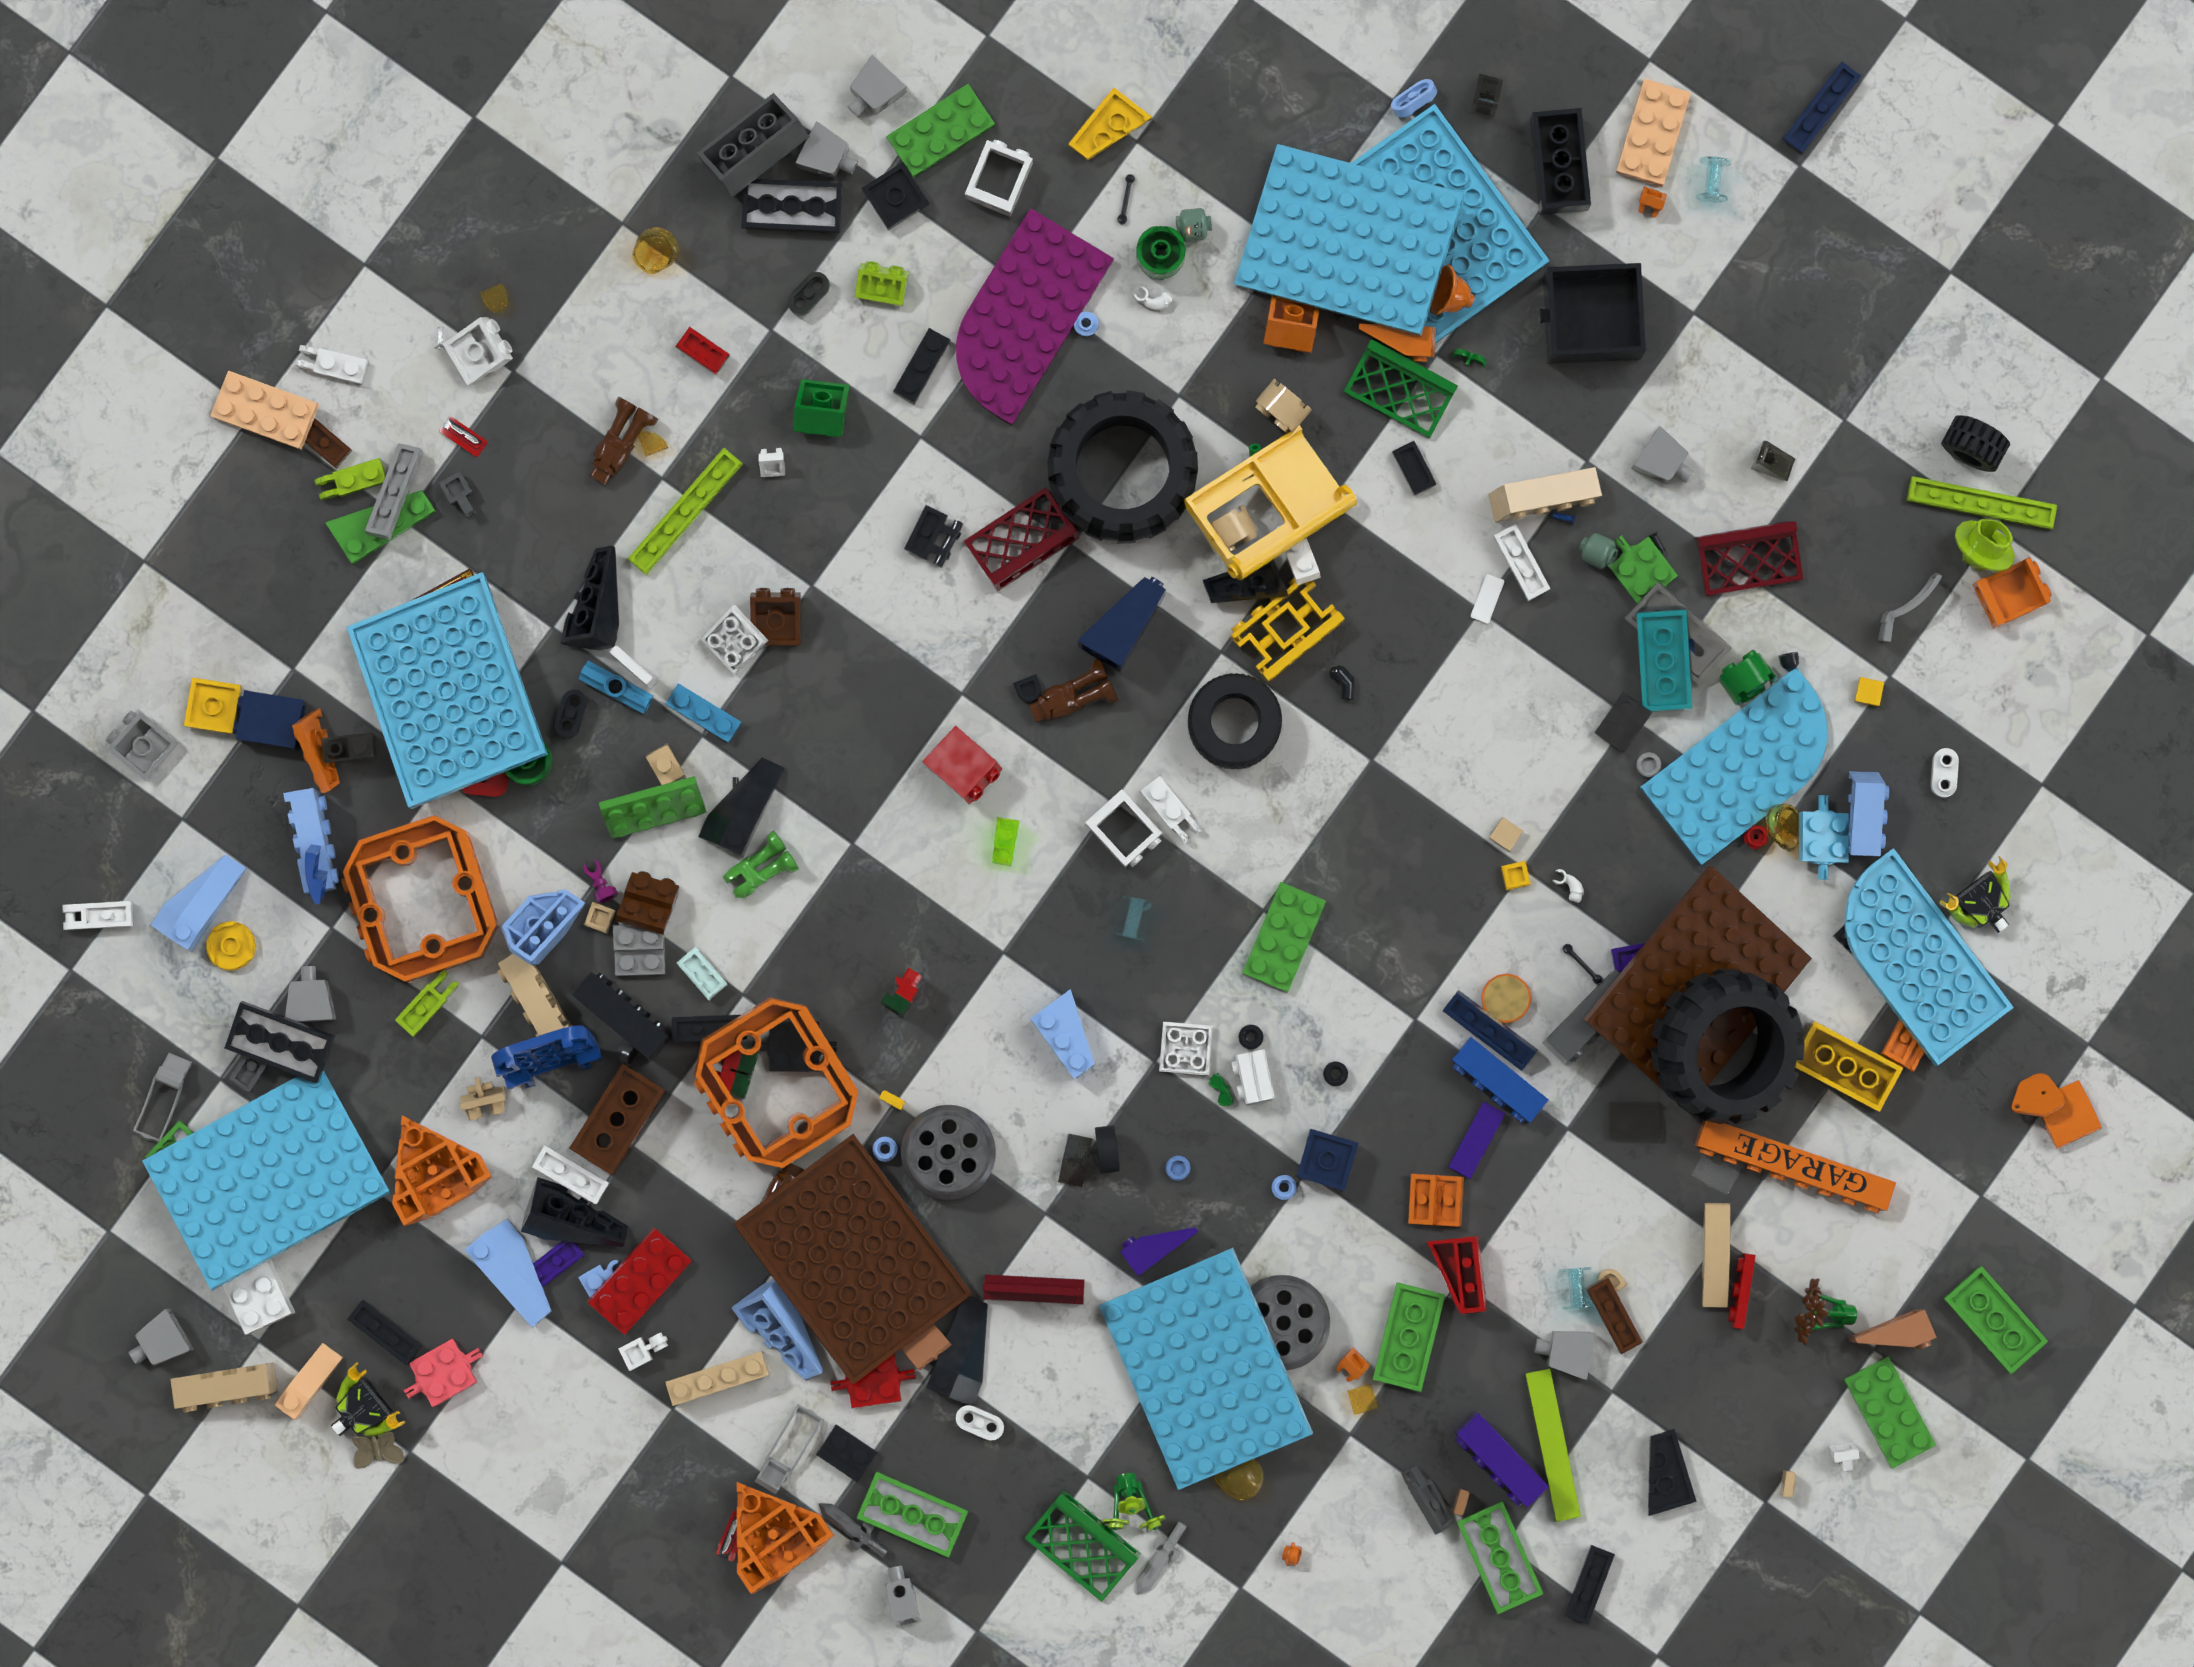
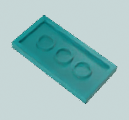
M1687 609L1637 612L1642 705L1651 711L1692 709Z

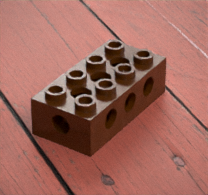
M622 1063L569 1149L610 1175H615L667 1090ZM634 1091L638 1096V1100L634 1105H628L626 1103V1095ZM620 1112L624 1116V1122L621 1126L616 1127L612 1122V1118L616 1113ZM603 1134H608L611 1138V1143L606 1148H602L599 1144V1138Z

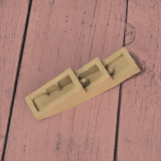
M1705 1203L1702 1242V1306L1728 1307L1730 1203Z

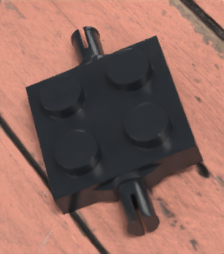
M783 1021L769 1030L767 1041H761L762 1047L758 1051H767L769 1071L819 1072L810 1069L805 1064L803 1053L807 1047L791 1021ZM815 1021L820 1028V1021ZM828 1041L830 1046H837V1041ZM832 1047L833 1051L837 1052V1047ZM814 1051L811 1054V1063L817 1064L820 1062L821 1051Z

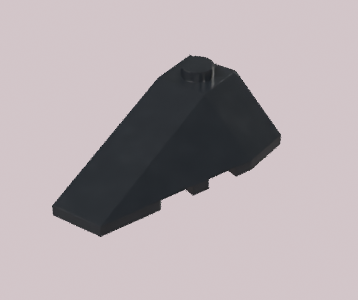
M762 757L708 814L698 837L744 857L785 768Z

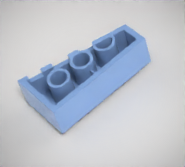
M314 788L283 793L285 802L290 801L292 810H289L288 819L292 829H296L297 833L293 835V843L296 853L301 856L297 862L304 893L310 894L305 875V852L311 844L321 846L318 870L328 871L326 891L337 890L336 883H340L338 869H333L332 859H335L336 856L334 846L329 844L328 835L331 834V826L329 820H325L324 810H327L325 795L321 796V792Z

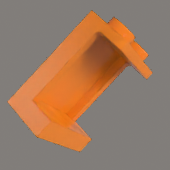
M2030 557L2012 565L2008 570L1999 571L1972 584L1993 629L2051 602L2049 598L2051 597V591L2046 583H2042L2039 577L2041 574L2040 568L2036 561L2032 562Z

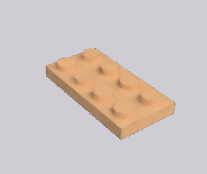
M1644 78L1616 173L1663 187L1691 92Z
M228 371L210 416L302 450L319 404Z

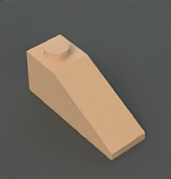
M322 1343L275 1403V1406L294 1420L299 1419L343 1357Z

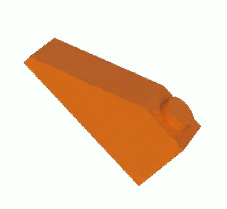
M1359 324L1360 330L1406 356H1413V361L1427 362L1428 357H1434L1435 327H1424L1422 336L1383 325Z

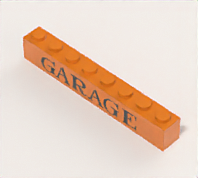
M1703 1120L1695 1143V1147L1700 1148L1699 1153L1710 1157H1713L1714 1153L1724 1156L1723 1161L1737 1165L1738 1161L1748 1164L1746 1168L1757 1173H1761V1170L1771 1172L1770 1177L1780 1181H1785V1178H1789L1795 1181L1794 1185L1807 1190L1809 1186L1818 1188V1194L1832 1198L1833 1194L1841 1196L1842 1202L1853 1206L1856 1205V1202L1866 1205L1865 1210L1879 1214L1880 1210H1888L1896 1185L1894 1181L1725 1123L1718 1124Z

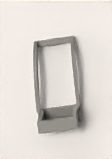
M1934 573L1912 600L1896 610L1886 611L1882 614L1878 641L1891 642L1894 618L1911 611L1921 604L1935 589L1942 575Z
M171 1053L167 1055L163 1065L159 1066L157 1074L153 1078L145 1104L133 1129L134 1134L141 1136L146 1141L156 1143L164 1137L177 1106L184 1078L191 1068L192 1062ZM156 1081L178 1090L159 1139L137 1130Z
M798 1404L767 1455L764 1466L754 1482L777 1494L782 1484L785 1483L788 1476L794 1471L824 1419L817 1416L812 1410L805 1409ZM799 1410L819 1423L792 1469L770 1457L795 1413Z

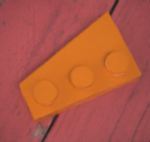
M318 708L309 712L292 727L295 739L300 743L304 752V759L313 772L314 782L320 788L321 793L332 790L340 781L333 754L326 749L325 739L328 738L326 729L321 730L318 718L322 717L321 709Z

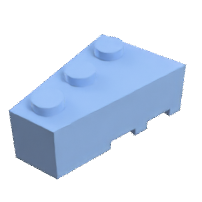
M1849 771V779L1852 780V791L1848 795V802H1851L1850 855L1881 856V849H1884L1886 844V836L1882 834L1883 824H1887V810H1884V800L1889 799V786L1886 785L1879 772Z
M1070 989L1030 1019L1075 1080L1093 1067L1094 1061Z

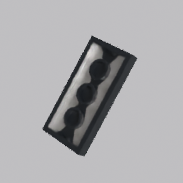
M755 179L743 189L741 228L840 233L842 183Z
M241 1001L224 1049L318 1083L320 1082L335 1035Z

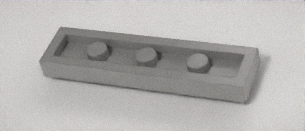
M398 443L365 529L367 535L387 540L391 539L423 455L421 448Z

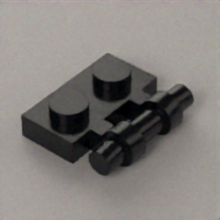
M925 505L904 550L926 561L932 552L937 555L933 564L942 568L945 560H949L952 554L950 550L955 540H959L961 536L960 530L963 523L954 520L951 527L944 524L948 515ZM940 532L947 535L941 547L935 545Z

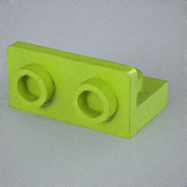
M873 261L861 263L858 269L854 297L903 306L909 271H904L903 267L895 265L890 266V268L882 267L879 263Z

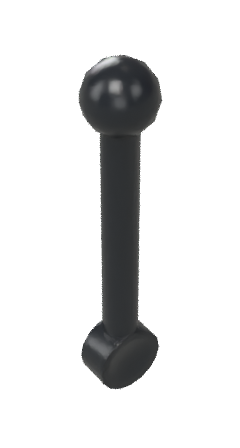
M1128 174L1125 178L1127 185L1121 214L1117 218L1118 223L1121 225L1127 222L1126 210L1131 185L1135 181V177L1132 174Z
M1565 944L1563 952L1570 954L1592 977L1595 984L1601 983V975L1595 974L1573 951L1572 945Z

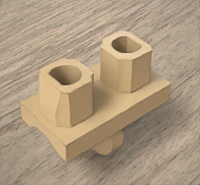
M481 1077L475 1078L474 1086L467 1087V1095L460 1096L461 1111L465 1110L469 1120L481 1118L482 1110L480 1106L489 1104L491 1113L494 1115L505 1112V1087L493 1088L491 1081L482 1083Z

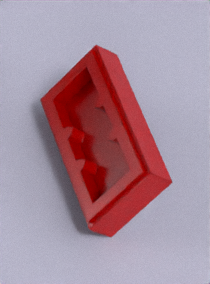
M690 326L675 346L715 375L718 374L730 357L728 352Z

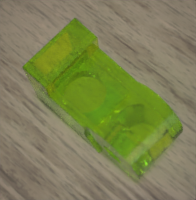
M997 817L992 864L1012 866L1020 825L1019 820Z

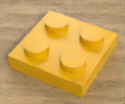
M192 677L184 726L233 734L242 685Z

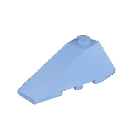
M224 855L168 900L160 909L151 926L185 949L194 951L247 868L229 856Z
M508 1219L483 1233L465 1249L466 1253L532 1328L552 1312L535 1271L533 1261L526 1248L524 1238Z
M775 1280L761 1285L732 1307V1310L743 1325L751 1333L756 1331L766 1340L764 1344L769 1349L773 1346L780 1352L782 1360L804 1380L822 1373V1366L800 1314Z

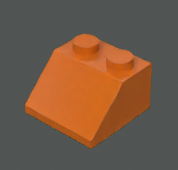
M1272 296L1263 344L1312 353L1320 308Z

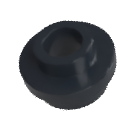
M1246 1025L1239 1032V1042L1246 1049H1256L1263 1042V1032L1256 1025ZM1250 1032L1256 1036L1253 1042H1249L1246 1039V1035Z
M1334 1061L1326 1065L1323 1077L1329 1085L1340 1086L1346 1082L1348 1070L1343 1063ZM1333 1069L1340 1071L1339 1078H1332L1331 1071Z

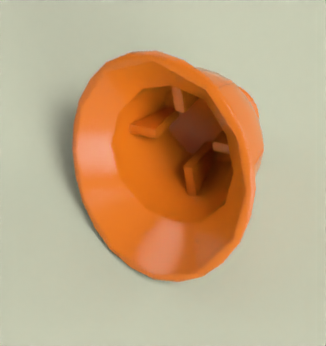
M1449 264L1442 268L1431 303L1430 311L1434 315H1439L1443 312H1457L1464 307L1470 308L1475 299V296L1471 294L1469 285L1465 280L1456 275L1455 270Z

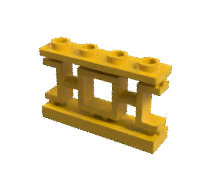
M1293 578L1289 582L1290 587L1287 589L1288 596L1269 598L1272 602L1265 608L1260 605L1250 614L1252 618L1244 623L1242 620L1231 629L1233 634H1231L1230 638L1237 644L1239 649L1247 642H1250L1264 660L1256 665L1255 668L1261 673V676L1267 683L1345 620L1333 604L1322 612L1308 595L1316 587L1314 581L1297 585L1295 578ZM1305 584L1306 587L1299 593L1306 601L1304 606L1298 611L1294 609L1289 601L1282 607L1279 606L1280 603ZM1288 610L1302 629L1284 643L1269 624ZM1314 611L1320 620L1324 619L1327 615L1331 616L1306 638L1304 637V634L1310 630V627L1303 618ZM1264 616L1268 617L1261 624L1268 632V635L1258 642L1251 633L1243 639L1241 638L1243 633ZM1276 642L1282 651L1290 645L1293 647L1268 669L1265 667L1272 661V658L1265 651L1271 644Z

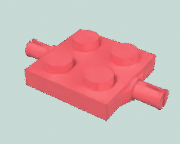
M452 1338L409 1363L417 1383L404 1389L406 1396L410 1399V1397L422 1392L427 1396L432 1407L438 1406L478 1383L472 1373L470 1363L483 1357V1354L477 1348L465 1355Z

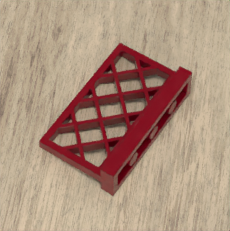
M1045 487L964 540V543L998 592L1079 539V536L1072 523L1060 512L1059 505ZM1044 496L1050 502L1048 512L1035 509L1036 501ZM1019 512L1030 513L1028 524L1014 523L1016 514ZM1033 514L1047 516L1044 528L1031 526ZM1050 517L1061 518L1065 524L1058 530L1048 529ZM1000 525L1009 526L1007 539L995 537V528ZM1013 527L1026 529L1024 542L1011 539ZM1030 530L1043 532L1042 540L1037 544L1028 542ZM978 539L989 540L986 552L975 550L972 543ZM992 541L1006 543L1003 555L990 553ZM1009 544L1023 546L1021 554L1017 557L1007 556ZM989 557L1002 559L1001 567L991 573L987 567Z
M1786 521L1695 537L1705 595L1803 580L1796 534V521ZM1791 537L1792 547L1785 554L1776 545L1781 538ZM1776 539L1773 544H1771L1770 542L1767 541V540ZM1761 541L1770 546L1763 558L1751 551L1756 543ZM1752 543L1749 548L1744 546V544ZM1739 545L1746 552L1740 561L1736 562L1727 554L1733 546ZM1728 547L1725 552L1719 550L1720 548ZM1773 549L1784 556V559L1777 568H1774L1765 561ZM1716 550L1722 555L1714 567L1706 562L1705 551ZM1749 553L1760 561L1752 573L1741 565ZM1792 553L1794 555V560L1790 558V555ZM1724 558H1727L1736 565L1728 577L1717 570ZM1787 559L1795 564L1797 575L1787 577L1780 572ZM1763 564L1774 571L1771 577L1764 581L1755 575ZM1707 566L1712 569L1709 574L1707 571ZM1738 568L1750 575L1746 582L1741 585L1731 580ZM1714 572L1726 579L1720 588L1710 590L1709 579ZM1777 574H1779L1782 577L1774 579V577ZM1752 578H1754V579H1756V580L1758 581V582H1752V583H1750V581L1752 580ZM1728 582H1730L1731 584L1734 585V586L1725 587V586L1728 584Z
M985 1274V1282L983 1283L984 1299L1083 1305L1085 1279Z

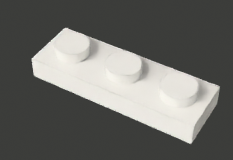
M1516 524L1493 536L1527 601L1550 590L1545 577Z
M545 1145L532 1166L534 1169L596 1205L609 1185V1182Z

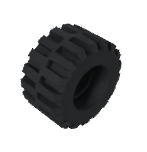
M1957 415L1947 430L1941 445L1957 460L1978 470L1995 472L2006 454L2010 442L2005 435L1991 425L1970 416Z

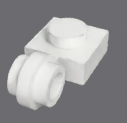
M662 1332L649 1338L650 1344L648 1345L640 1337L619 1348L629 1371L653 1360L649 1352L650 1349L658 1352L668 1346L666 1342L668 1339L666 1336H663Z

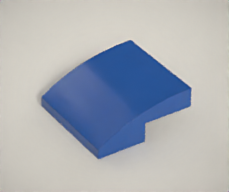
M311 844L305 852V875L314 903L320 904L325 896L328 871L318 870L321 846Z

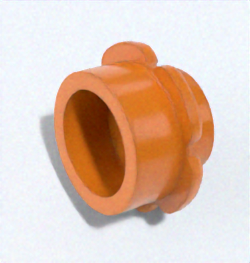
M1292 1542L1290 1546H1285L1282 1560H1285L1286 1566L1298 1565L1302 1554V1547L1296 1546L1295 1542Z

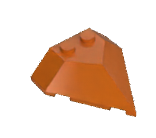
M402 1115L401 1138L399 1139L395 1174L396 1185L392 1205L403 1225L407 1226L432 1218L473 1195L492 1175L480 1154Z
M737 1482V1574L749 1592L753 1594L778 1581L816 1554L834 1537V1534L821 1515Z

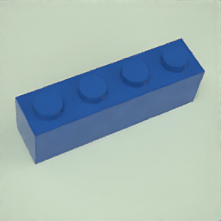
M1472 1037L1465 1042L1451 1060L1455 1064L1452 1068L1463 1077L1466 1074L1474 1079L1472 1084L1481 1092L1485 1090L1493 1095L1491 1100L1501 1108L1506 1105L1513 1111L1511 1116L1521 1124L1524 1121L1531 1123L1549 1100Z

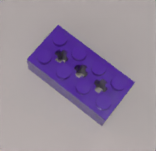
M1474 1412L1454 1431L1457 1436L1455 1442L1464 1451L1467 1452L1470 1449L1475 1454L1472 1457L1474 1462L1481 1469L1485 1470L1488 1468L1492 1472L1489 1477L1498 1487L1502 1489L1505 1486L1510 1491L1506 1495L1518 1507L1520 1505L1529 1507L1549 1487L1479 1413Z

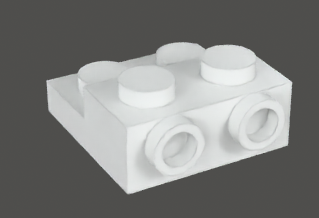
M489 317L478 318L443 343L467 386L473 385L490 372L497 371L513 359L510 354L512 347L506 340L500 338L498 334L500 331L499 325L495 320L489 319Z

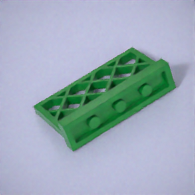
M1371 339L1343 392L1430 438L1458 385ZM1369 355L1378 359L1381 370L1367 374L1364 363ZM1382 362L1385 363V364H1387V365H1389V366H1391V367H1388V368H1385V369H1384V368H1383V365H1382ZM1361 369H1363L1364 375L1358 376ZM1391 369L1400 371L1402 382L1388 385L1385 371ZM1382 372L1386 386L1372 390L1368 376ZM1403 373L1412 379L1405 380ZM1366 379L1369 392L1357 394L1350 390L1355 380ZM1415 380L1421 382L1424 393L1410 397L1406 383ZM1404 384L1407 398L1393 402L1389 388ZM1425 385L1434 390L1427 392ZM1387 389L1391 403L1383 406L1376 404L1373 393ZM1439 392L1447 396L1442 406L1432 409L1428 397L1429 394ZM1370 394L1372 401L1363 396ZM1425 396L1429 410L1415 414L1411 400ZM1409 401L1413 415L1403 418L1397 415L1395 405ZM1389 406H1392L1393 412H1391V411H1389V410H1387V409H1385V408H1386V407H1389ZM1439 410V412H1438V414H1437V416H1436V418H1435V417H1434V414H1433V411ZM1430 412L1433 423L1429 431H1426L1419 427L1416 416ZM1414 418L1415 424L1406 419Z
M1065 1490L1060 1493L1053 1504L1025 1536L1028 1542L1101 1602H1103L1141 1555L1138 1550L1115 1531L1109 1529L1106 1524H1103L1098 1517ZM1056 1507L1065 1514V1523L1052 1524L1051 1513ZM1047 1519L1048 1525H1042ZM1080 1526L1084 1530L1085 1539L1071 1540L1070 1527ZM1066 1527L1067 1541L1054 1542L1052 1528ZM1038 1529H1049L1050 1542L1040 1543L1033 1535ZM1099 1542L1102 1544L1104 1555L1090 1556L1089 1543ZM1085 1543L1087 1557L1073 1558L1072 1544ZM1068 1545L1069 1558L1059 1559L1055 1555L1054 1546ZM1046 1546H1050V1547H1051V1551L1048 1550V1549L1046 1548ZM1119 1558L1126 1565L1119 1572H1110L1108 1559ZM1105 1559L1106 1573L1092 1574L1091 1560ZM1087 1561L1089 1574L1079 1575L1076 1573L1073 1562ZM1110 1576H1116L1111 1582ZM1107 1577L1108 1587L1103 1593L1094 1588L1093 1578Z

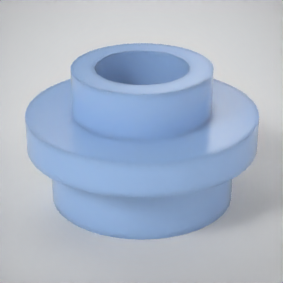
M1081 312L1074 323V328L1081 336H1091L1098 329V319L1091 312ZM1083 320H1089L1091 325L1085 328L1081 323Z
M881 1137L873 1145L874 1156L883 1162L892 1160L898 1151L896 1142L890 1137ZM884 1144L890 1147V1151L887 1154H883L880 1150Z
M1281 1175L1274 1179L1272 1192L1278 1199L1287 1200L1296 1193L1297 1186L1292 1177ZM1281 1183L1288 1184L1289 1189L1287 1192L1280 1191L1279 1186Z

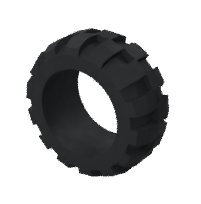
M1127 390V393H1112V391L1094 395L1092 400L1084 404L1079 403L1066 415V419L1061 426L1057 427L1050 443L1049 457L1047 459L1048 482L1052 496L1060 507V512L1072 525L1075 524L1085 531L1086 535L1100 541L1103 539L1117 541V544L1135 543L1136 540L1147 537L1151 539L1166 531V528L1172 522L1178 520L1185 511L1184 500L1195 491L1198 474V456L1193 443V436L1186 423L1176 416L1174 409L1160 399L1156 401L1146 397L1145 393ZM1131 426L1141 429L1153 436L1166 454L1169 465L1167 480L1160 492L1141 506L1130 509H1116L1105 506L1094 500L1084 490L1079 481L1076 464L1083 446L1092 436L1106 428Z
M1717 969L1713 972L1712 976L1704 972L1685 982L1687 990L1683 993L1677 990L1674 991L1664 1003L1668 1010L1663 1019L1656 1018L1652 1036L1658 1039L1657 1047L1651 1048L1653 1069L1660 1072L1658 1083L1666 1095L1675 1100L1679 1107L1705 1121L1718 1124L1731 1121L1734 1124L1755 1119L1757 1117L1756 1110L1758 1109L1765 1113L1770 1111L1782 1101L1779 1094L1785 1087L1792 1089L1799 1075L1798 1072L1794 1071L1797 1060L1803 1061L1805 1043L1803 1039L1797 1037V1033L1802 1031L1803 1028L1796 1008L1789 1006V997L1776 985L1750 972L1743 973L1737 969ZM1736 1007H1748L1755 1018L1758 1032L1756 1049L1750 1063L1743 1072L1731 1081L1720 1085L1707 1086L1700 1075L1697 1062L1698 1047L1704 1031L1723 1012Z

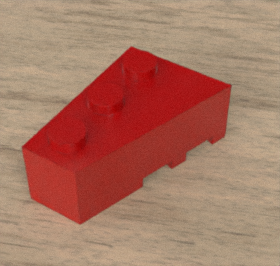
M1479 1236L1427 1241L1459 1313L1487 1311Z

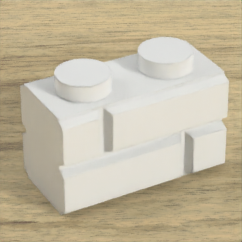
M1265 1049L1235 1055L1236 1061H1232L1231 1064L1234 1076L1239 1075L1241 1085L1236 1086L1239 1101L1244 1100L1245 1105L1274 1099L1275 1095Z

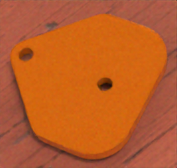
M2042 1073L2034 1074L2019 1083L2012 1103V1111L2019 1114L2046 1117L2064 1106V1095L2048 1075Z

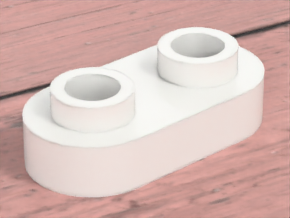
M1949 748L1940 749L1934 754L1932 759L1931 790L1939 798L1951 796L1957 788L1959 758L1957 753ZM1944 756L1950 758L1949 765L1943 763L1942 758ZM1941 781L1948 782V789L1941 787Z
M965 1405L956 1414V1422L961 1429L984 1439L996 1440L1004 1431L1003 1421L998 1416L977 1407ZM966 1413L973 1415L972 1422L968 1423L964 1420ZM989 1423H994L996 1425V1430L994 1432H989L987 1430V1425Z

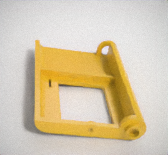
M1299 425L1294 432L1290 431L1185 498L1184 502L1194 521L1226 564L1229 575L1232 578L1242 580L1356 506L1357 498L1347 485L1339 487L1303 436L1302 428ZM1258 485L1282 517L1284 524L1245 550L1233 555L1209 523L1207 515L1252 486Z

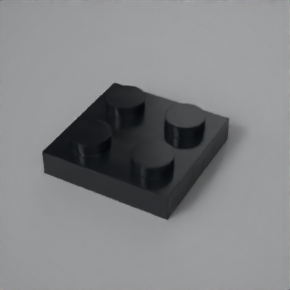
M903 162L861 188L888 231L929 205L928 200Z

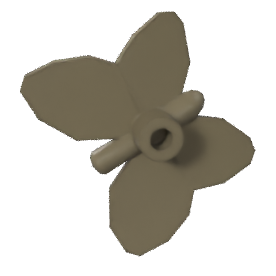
M384 1433L378 1439L373 1436L371 1440L366 1437H353L352 1441L358 1448L353 1459L354 1467L365 1468L373 1461L374 1455L376 1461H381L382 1455L386 1461L394 1464L402 1463L404 1461L403 1452L398 1446L394 1445V1433Z

